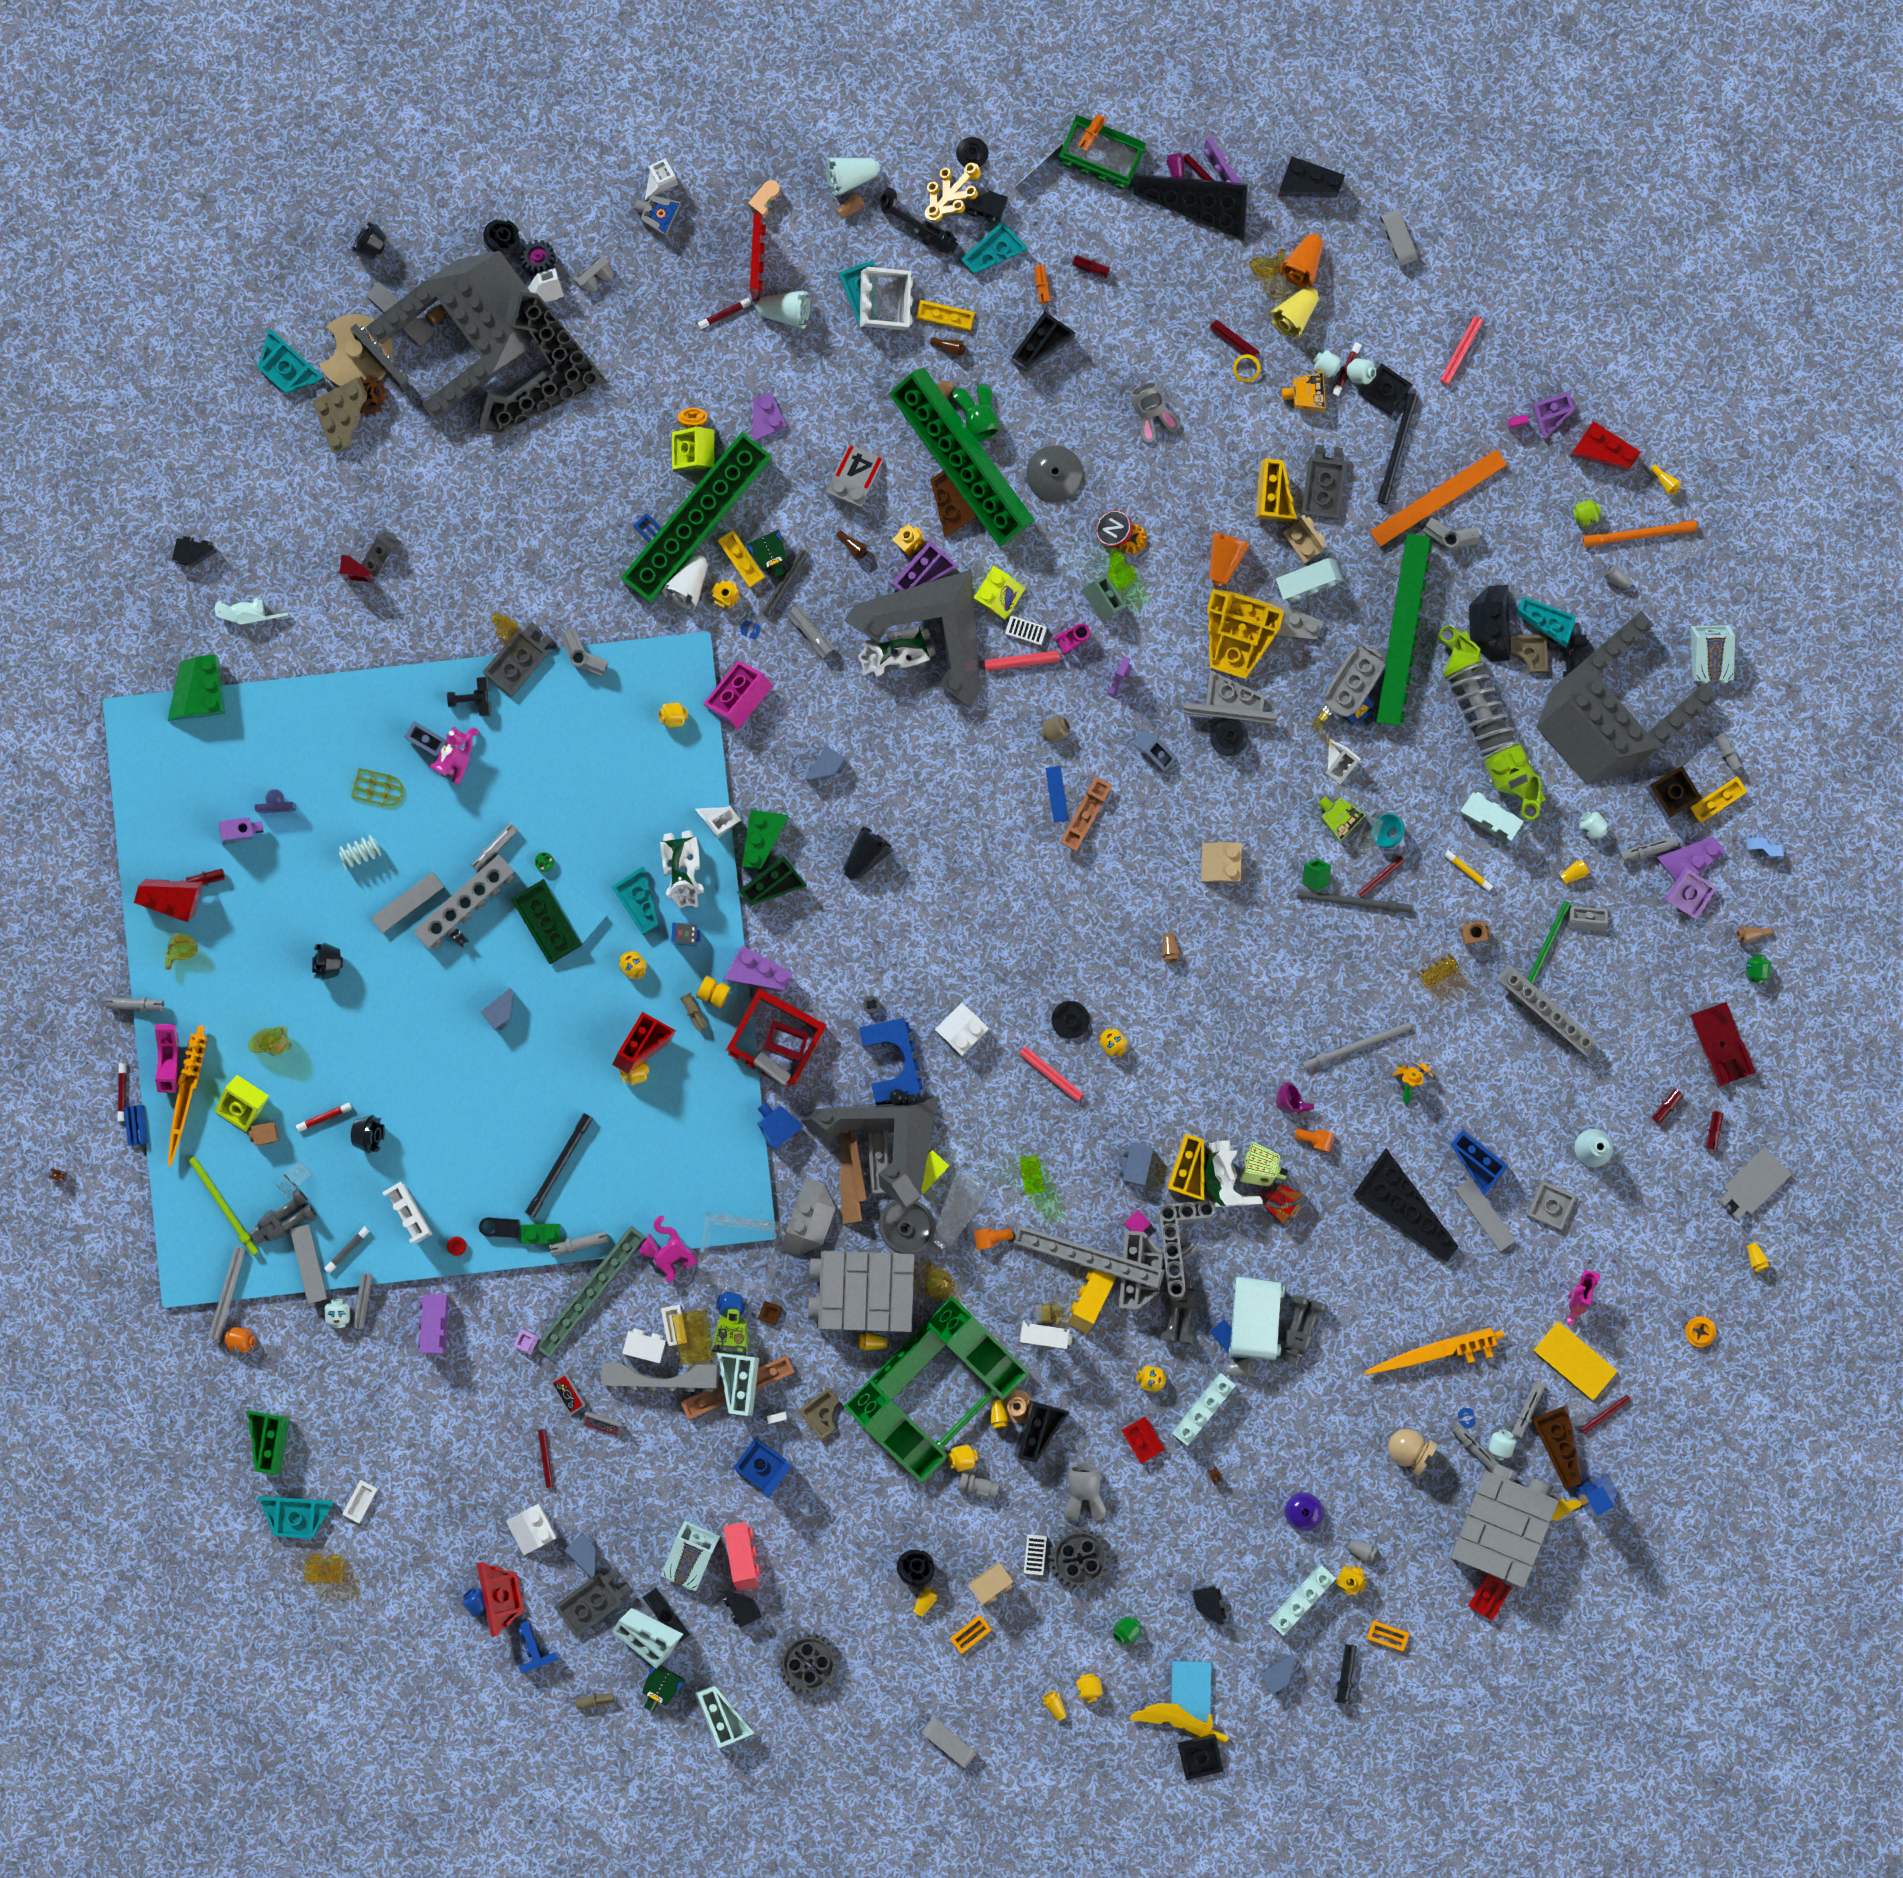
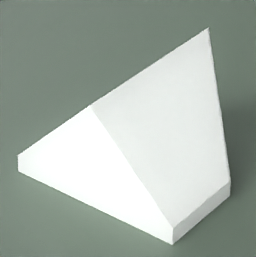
M666 159L648 166L650 173L645 200L649 199L651 195L655 196L678 185L676 176Z
M1329 739L1328 770L1325 773L1341 784L1360 761V758L1347 747Z
M730 805L720 808L695 809L717 838L741 821Z

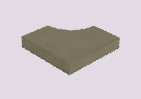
M1546 634L1510 635V655L1521 658L1527 665L1529 673L1549 672L1548 636Z
M829 1387L798 1410L821 1441L836 1430L833 1422V1413L840 1401Z

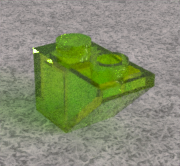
M1113 548L1110 553L1108 577L1120 594L1137 581L1138 577L1136 575L1138 573L1132 565L1128 566L1126 564L1124 554L1120 550L1116 551Z
M1038 1154L1019 1157L1025 1196L1044 1193Z

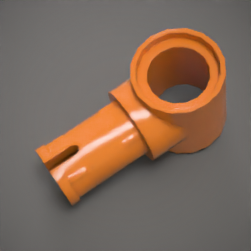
M1297 1128L1294 1139L1311 1143L1314 1149L1330 1152L1334 1133L1320 1129L1311 1132Z
M990 1228L973 1231L977 1250L991 1248L997 1242L1013 1239L1011 1228L997 1231Z

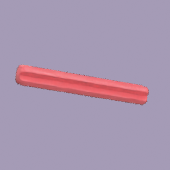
M1475 316L1471 321L1440 379V382L1449 385L1483 322L1481 318Z
M1049 651L987 659L984 664L986 671L1059 662L1060 655L1059 651Z
M1024 1047L1021 1050L1020 1056L1075 1101L1080 1100L1083 1096L1080 1090L1030 1049Z

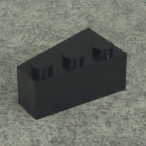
M1291 156L1277 197L1337 198L1345 175Z
M1044 311L1013 354L1011 362L1025 372H1028L1075 338L1076 332Z
M1029 1400L1014 1456L1036 1463L1070 1412Z

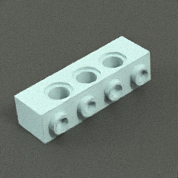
M1219 1373L1173 1430L1172 1434L1188 1446L1236 1385Z
M1320 1564L1268 1622L1284 1636L1336 1578Z

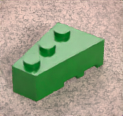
M750 810L742 863L743 868L763 870L789 819V815Z
M246 1411L250 1425L249 1433L252 1438L255 1472L273 1475L281 1474L290 1416Z

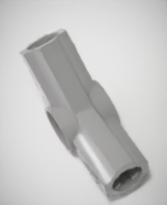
M1431 517L1422 530L1423 533L1441 544L1446 550L1480 544V535L1477 527L1451 531ZM1448 536L1453 537L1455 544L1449 545L1445 538Z
M576 629L561 634L560 637L573 666L603 677L609 661L586 653ZM577 654L584 656V660L581 663L574 662V657Z

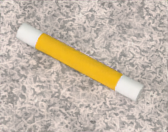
M1449 850L1445 853V858L1488 892L1491 890L1493 885Z

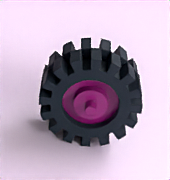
M534 240V244L530 241L528 242L529 246L524 245V250L520 252L523 268L531 276L533 274L536 276L537 273L555 268L556 257L554 250L548 242L544 243V240H540V243H538V240Z

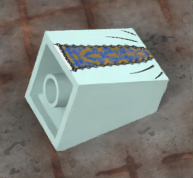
M1729 625L1691 626L1692 676L1694 680L1698 683H1708L1714 680L1719 683H1726L1728 680H1734L1735 635Z
M684 1521L661 1576L670 1582L683 1585L686 1589L696 1591L720 1536Z

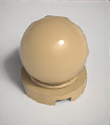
M1400 1429L1390 1437L1388 1452L1396 1464L1403 1467L1412 1466L1411 1473L1420 1476L1427 1466L1424 1461L1428 1455L1433 1456L1438 1444L1433 1440L1425 1443L1423 1436L1418 1431Z

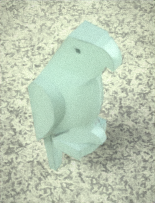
M258 598L254 599L253 603L241 602L231 607L223 604L222 600L218 601L215 605L217 617L240 625L288 615V613L265 616L263 601Z

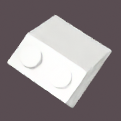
M963 1003L935 1029L961 1057L989 1030Z
M541 1503L506 1521L523 1555L558 1538Z

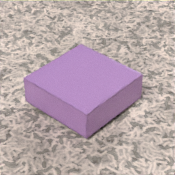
M521 1329L513 1347L531 1355L539 1337Z

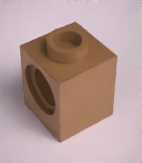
M1485 921L1460 926L1463 945L1484 942L1490 936V929L1488 925H1485ZM1472 928L1480 930L1479 938H1474L1471 935Z
M276 1122L251 1126L252 1131H249V1138L251 1143L254 1142L255 1146L280 1141Z

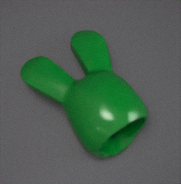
M980 384L977 387L976 392L979 405H975L965 389H955L952 393L953 399L965 411L966 426L976 440L983 442L999 431L1000 426L998 417L991 407V388L985 384Z

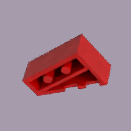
M1593 421L1570 457L1629 471L1641 451Z
M145 879L138 886L134 903L188 923L195 915L204 881L187 882L181 880L179 882Z
M642 1012L618 1051L612 1065L630 1074L670 1043L676 1030Z

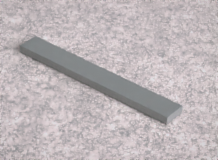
M1020 1225L1013 1241L1015 1245L1159 1289L1165 1272L1152 1266Z

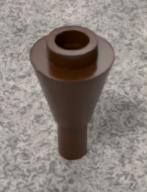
M934 337L930 340L931 345L940 347L957 359L959 356H963L966 346L963 345V340H940Z
M842 530L836 534L844 542L855 560L865 557L868 552V545L847 536Z

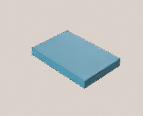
M562 879L553 889L552 893L584 944L607 916Z
M1172 1661L1171 1704H1179L1195 1718L1207 1721L1208 1714H1210L1211 1662Z

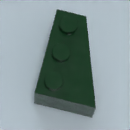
M781 856L740 888L737 893L749 907L806 887L807 885L785 856Z

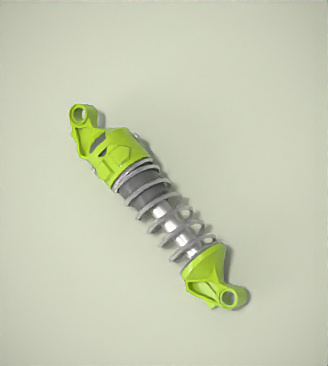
M1444 626L1438 633V641L1450 648L1452 652L1442 675L1447 682L1455 680L1449 684V688L1462 684L1465 692L1455 697V701L1468 697L1471 703L1460 714L1474 711L1477 719L1468 723L1467 727L1479 725L1475 731L1477 735L1473 740H1478L1481 747L1479 753L1484 754L1482 760L1490 776L1489 782L1492 786H1495L1497 791L1520 798L1522 800L1521 818L1528 822L1533 821L1539 815L1540 803L1546 801L1541 791V777L1534 773L1532 768L1534 766L1531 759L1528 760L1520 741H1515L1512 735L1514 728L1506 726L1505 721L1508 715L1499 714L1493 716L1492 713L1501 706L1502 702H1486L1494 694L1495 688L1480 689V686L1489 679V675L1480 674L1474 676V673L1483 665L1480 657V648L1470 640L1467 631L1460 633L1452 626ZM1442 632H1450L1452 639H1444ZM1479 678H1484V679H1483L1481 682H1479V683H1478L1477 680H1476V679H1479ZM1491 691L1486 696L1483 695V692ZM1497 704L1494 708L1490 710V705ZM1527 807L1534 810L1533 817L1526 815L1525 809Z

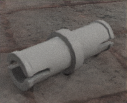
M1723 733L1715 737L1714 740L1722 752L1721 756L1722 758L1725 757L1731 771L1734 772L1742 768L1743 765L1735 753L1736 749L1735 747L1732 748L1726 734Z

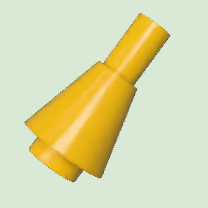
M1656 464L1651 467L1650 470L1658 477L1667 495H1674L1681 489V481L1663 472Z

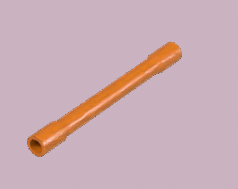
M1696 520L1672 525L1608 534L1582 536L1584 547L1640 538L1697 532L1698 527Z

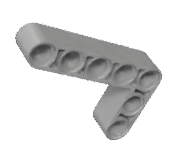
M1210 1201L1167 1204L1160 1209L1159 1222L1167 1293L1169 1298L1174 1301L1181 1300L1185 1294L1178 1224L1207 1222L1213 1219L1215 1206ZM1208 1207L1212 1212L1209 1215H1204L1201 1209ZM1189 1209L1192 1211V1215L1185 1217L1182 1211ZM1170 1211L1173 1213V1217L1166 1219L1163 1213ZM1167 1230H1173L1175 1232V1236L1172 1238H1168L1165 1235V1232ZM1175 1249L1178 1254L1171 1257L1167 1254V1250ZM1175 1267L1180 1273L1173 1276L1169 1273V1269ZM1175 1286L1180 1287L1182 1290L1178 1295L1171 1292V1289Z

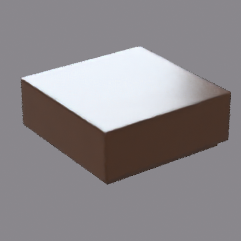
M764 1301L758 1319L776 1325L783 1307Z

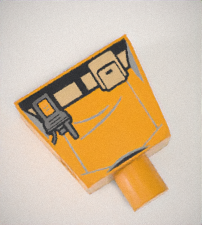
M1323 372L1294 378L1292 380V388L1281 389L1282 400L1293 399V408L1324 411L1326 407Z

